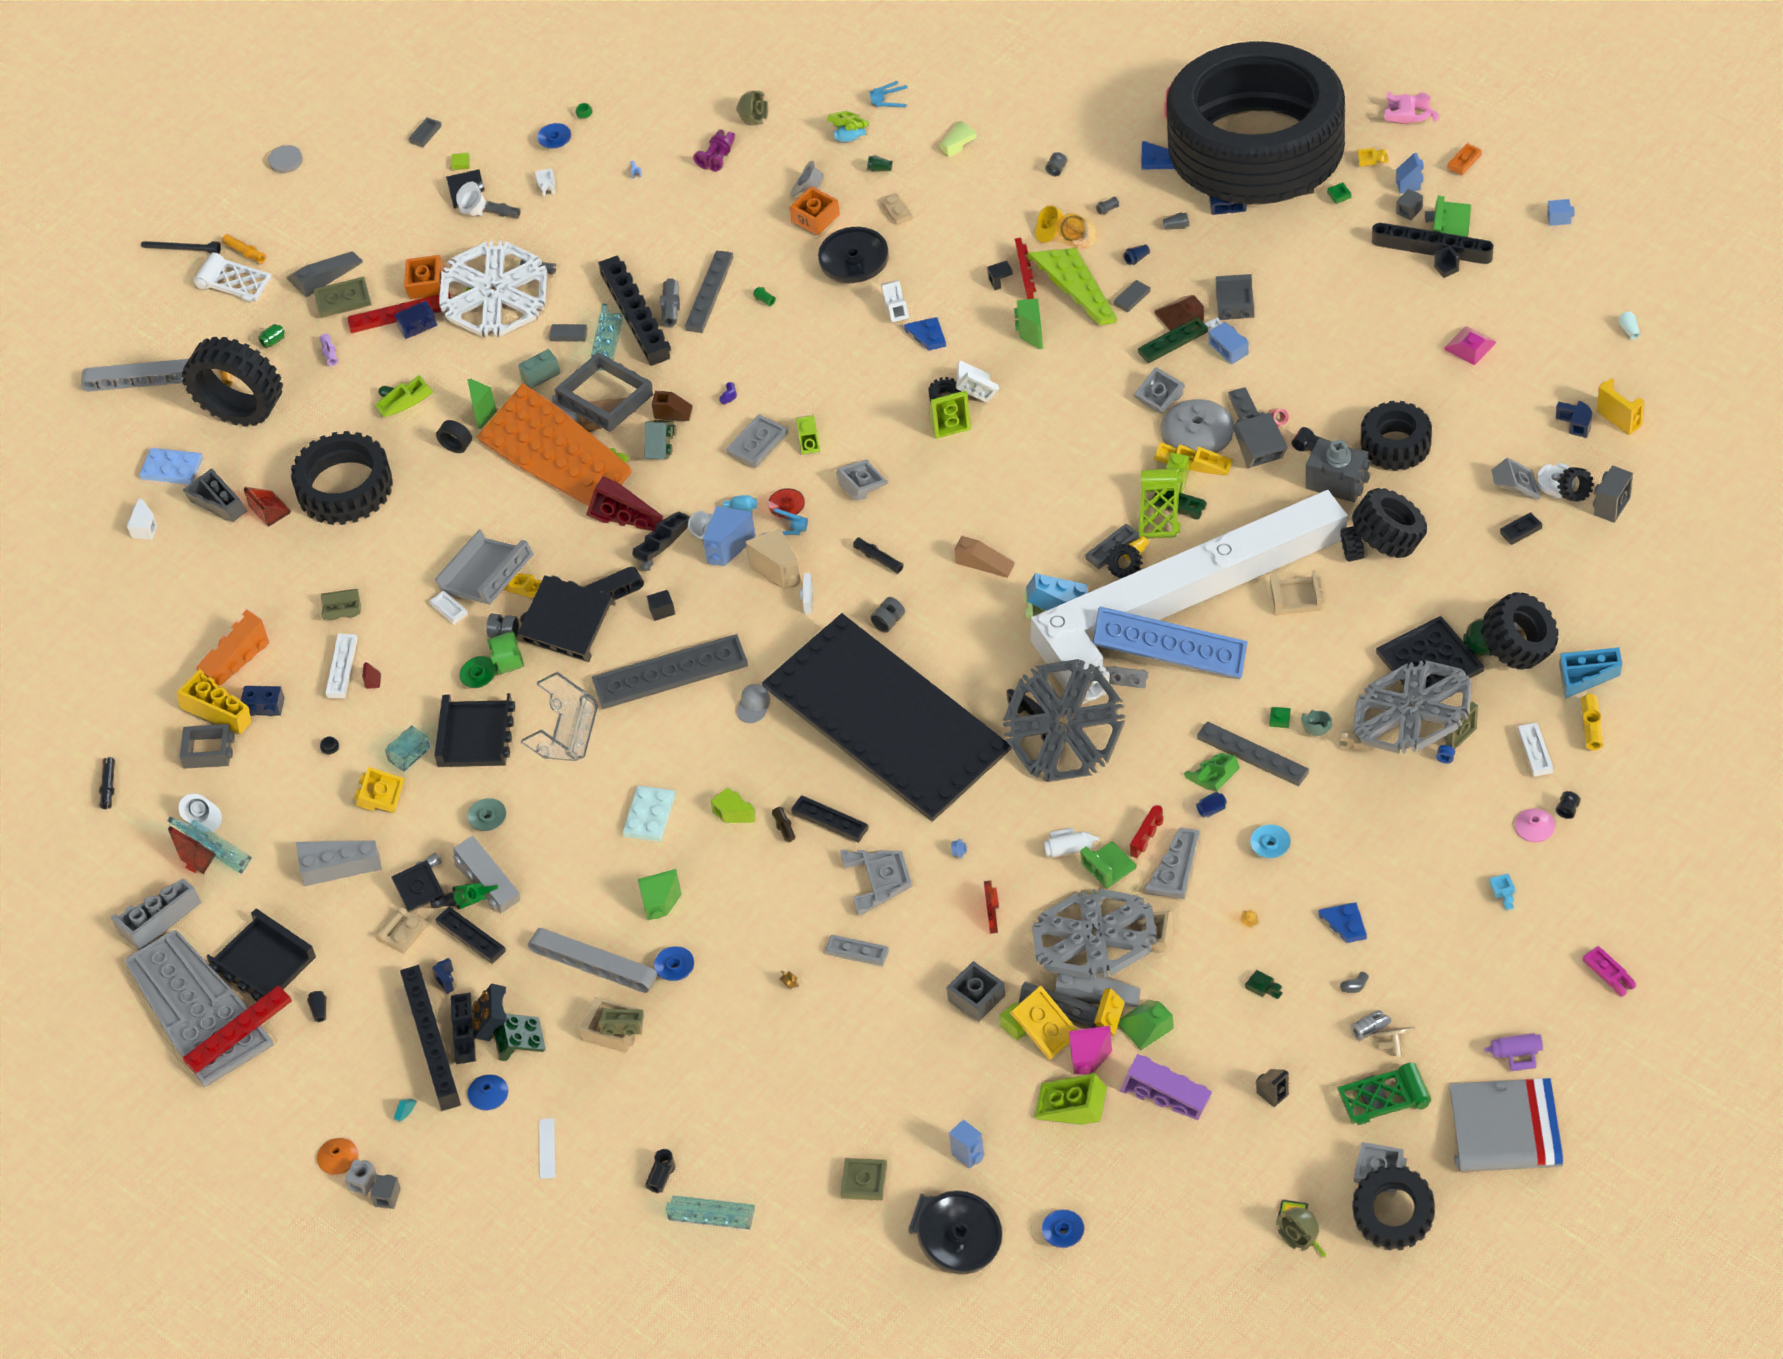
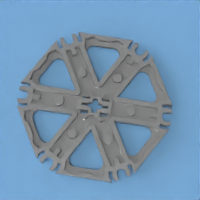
M1420 661L1417 667H1414L1413 662L1409 664V667L1405 664L1369 684L1364 689L1366 695H1359L1360 699L1357 698L1353 726L1357 738L1359 737L1363 745L1398 754H1400V749L1403 754L1406 753V749L1409 747L1412 748L1413 752L1417 748L1419 751L1459 729L1458 726H1462L1460 719L1468 718L1467 714L1470 715L1472 693L1471 679L1460 668L1426 661L1425 665L1423 661ZM1430 674L1446 676V678L1425 689L1426 678ZM1405 679L1403 694L1385 690L1386 687ZM1456 693H1463L1462 706L1455 707L1440 703ZM1374 707L1386 710L1364 723L1367 709ZM1422 720L1445 725L1443 729L1437 730L1430 734L1429 737L1420 738ZM1400 725L1399 738L1394 744L1377 740L1380 735Z
M1099 888L1098 894L1095 889H1092V894L1086 895L1085 891H1082V897L1077 892L1042 912L1038 916L1039 923H1033L1032 930L1036 960L1039 965L1043 964L1044 969H1048V972L1090 979V974H1092L1093 979H1097L1096 975L1098 973H1103L1104 977H1107V971H1110V976L1148 955L1152 951L1151 944L1156 945L1157 935L1152 905L1150 906L1149 902L1145 904L1144 898L1138 895ZM1111 898L1126 902L1125 905L1104 917L1102 916L1101 902L1103 899ZM1072 904H1078L1081 907L1082 921L1056 916V913H1060ZM1145 917L1147 928L1144 931L1123 929L1140 918ZM1045 934L1066 938L1049 948L1043 947L1042 935ZM1107 946L1131 951L1116 960L1108 959ZM1086 950L1087 963L1085 965L1079 966L1064 963Z

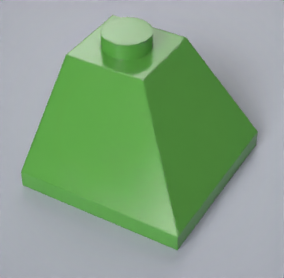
M676 869L637 879L648 920L667 916L682 895Z
M1147 1000L1121 1017L1118 1026L1142 1050L1174 1029L1173 1015L1161 1002Z

